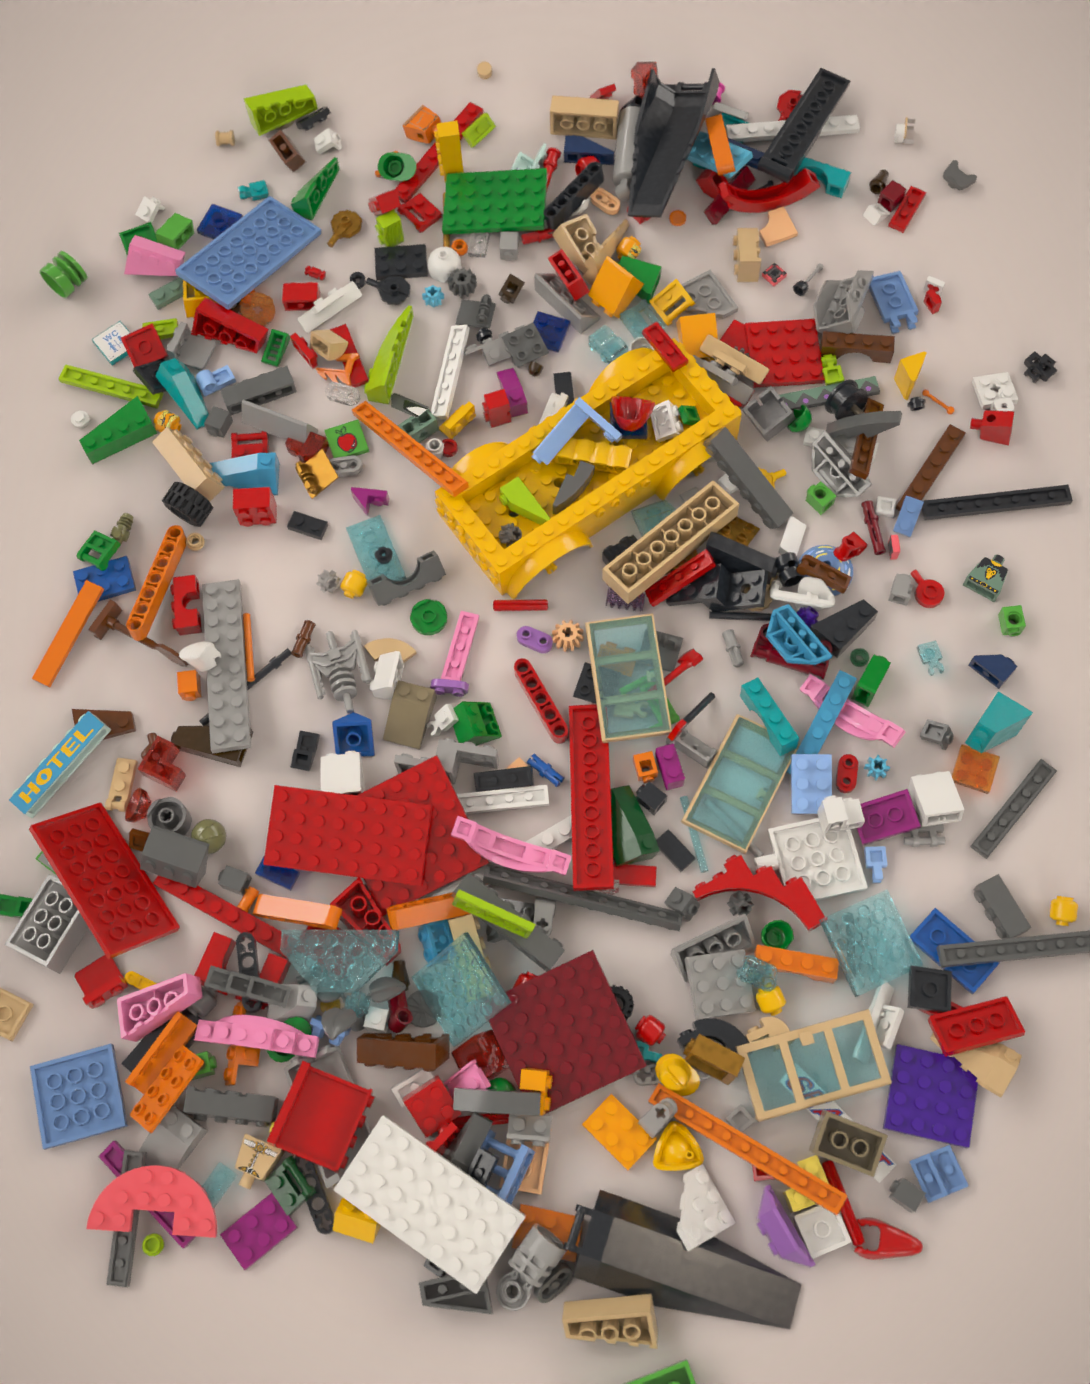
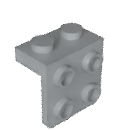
M180 322L179 326L175 328L174 336L171 342L167 344L166 349L170 359L176 358L188 367L204 370L216 347V342L213 339H204L203 336L191 335L188 324Z

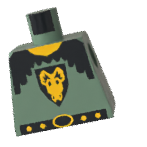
M997 554L994 555L992 560L984 557L968 574L963 586L995 602L1001 592L1008 569L1002 566L1005 559Z

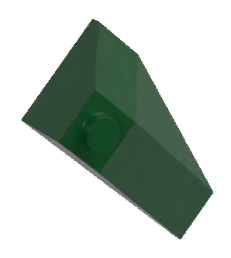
M629 785L611 788L613 859L616 867L653 859L660 850L654 832Z

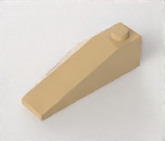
M587 214L560 224L553 233V237L560 249H563L569 259L585 274L589 268L584 263L600 246L595 236L597 234L596 229Z

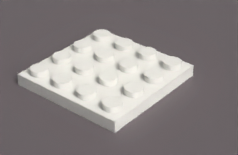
M819 818L768 829L773 853H775L778 860V871L783 887L789 879L802 877L816 901L867 890L868 886L851 829L823 834Z

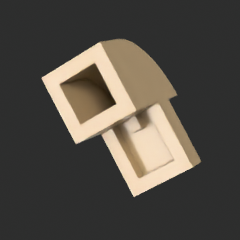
M763 1017L759 1021L762 1028L759 1029L758 1026L747 1030L748 1034L745 1037L750 1043L765 1037L768 1038L789 1032L790 1030L778 1018ZM795 1040L787 1041L788 1045L792 1044ZM779 1044L771 1046L774 1052L780 1050Z

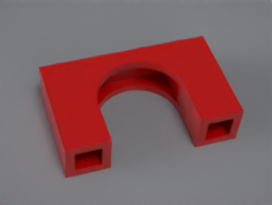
M216 932L213 933L194 976L200 977L202 987H204L210 966L226 970L227 963L236 945L232 938ZM269 953L260 972V978L283 984L291 963L287 959ZM216 990L220 994L228 995V993ZM235 996L234 999L242 1001V997ZM263 1003L261 1010H265L266 1007L268 1008V1004Z

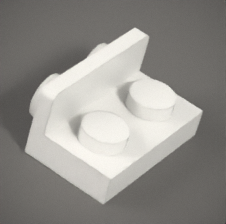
M551 393L539 424L546 417L553 416L562 407H566L569 400L568 395L561 393V395Z
M669 400L655 405L651 414L656 441L659 443L678 436L684 431L682 423L678 419V415H680L678 407Z

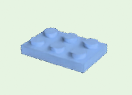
M791 754V813L817 814L822 800L825 797L832 796V754Z

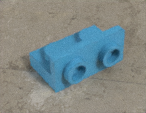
M447 919L423 924L418 929V938L424 948V959L428 962L429 967L434 966L438 962L458 957Z

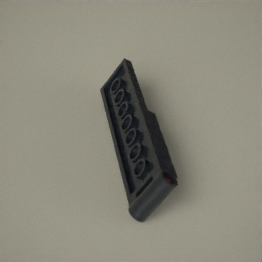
M820 68L760 159L757 170L789 183L818 139L823 126L848 89L851 81Z

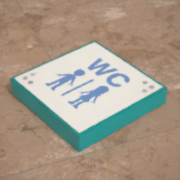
M121 321L91 339L112 366L128 356L121 337L130 332Z

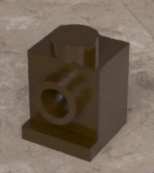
M510 273L498 294L501 296L500 299L506 304L510 302L513 304L525 282Z

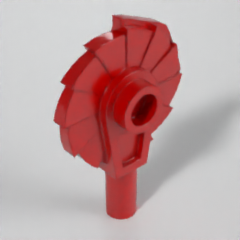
M788 90L779 96L777 109L781 116L778 121L787 120L803 96L801 94L802 91Z

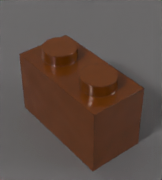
M279 130L268 140L284 164L293 173L306 163L291 139L282 130Z

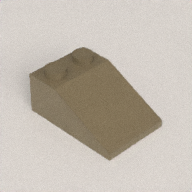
M398 680L392 697L383 740L420 750L427 724L437 699L435 690Z

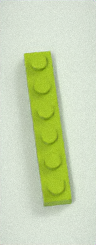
M66 364L58 378L60 383L131 401L138 396L142 405L158 408L164 395L163 392L153 395L145 385Z

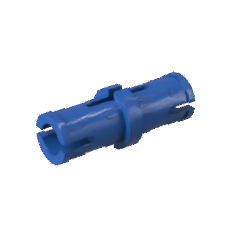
M535 753L531 756L532 759H528L527 764L536 769L542 778H547L556 787L560 785L559 781L563 782L565 777L561 776L552 768L551 764H546Z

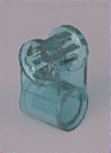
M752 955L745 956L744 964L736 972L737 977L741 981L756 986L763 991L774 990L777 985L778 976L776 966Z

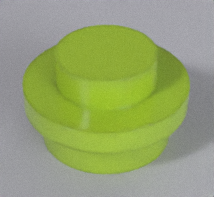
M155 1233L147 1235L142 1243V1249L148 1256H157L164 1248L163 1238Z

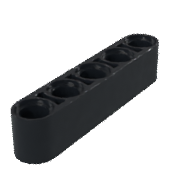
M599 162L590 163L545 208L544 217L549 229L555 230L560 224H563L581 206L583 200H587L604 182L602 165Z

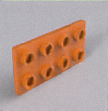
M181 1045L174 1052L166 1066L160 1071L152 1085L148 1087L140 1101L134 1106L130 1116L148 1132L153 1133L204 1064V1061L187 1047Z

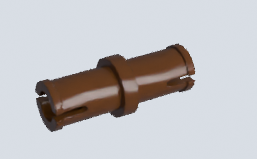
M310 620L304 621L300 633L296 636L297 641L291 651L294 657L302 658L307 644L311 641L310 636L316 626L314 622Z

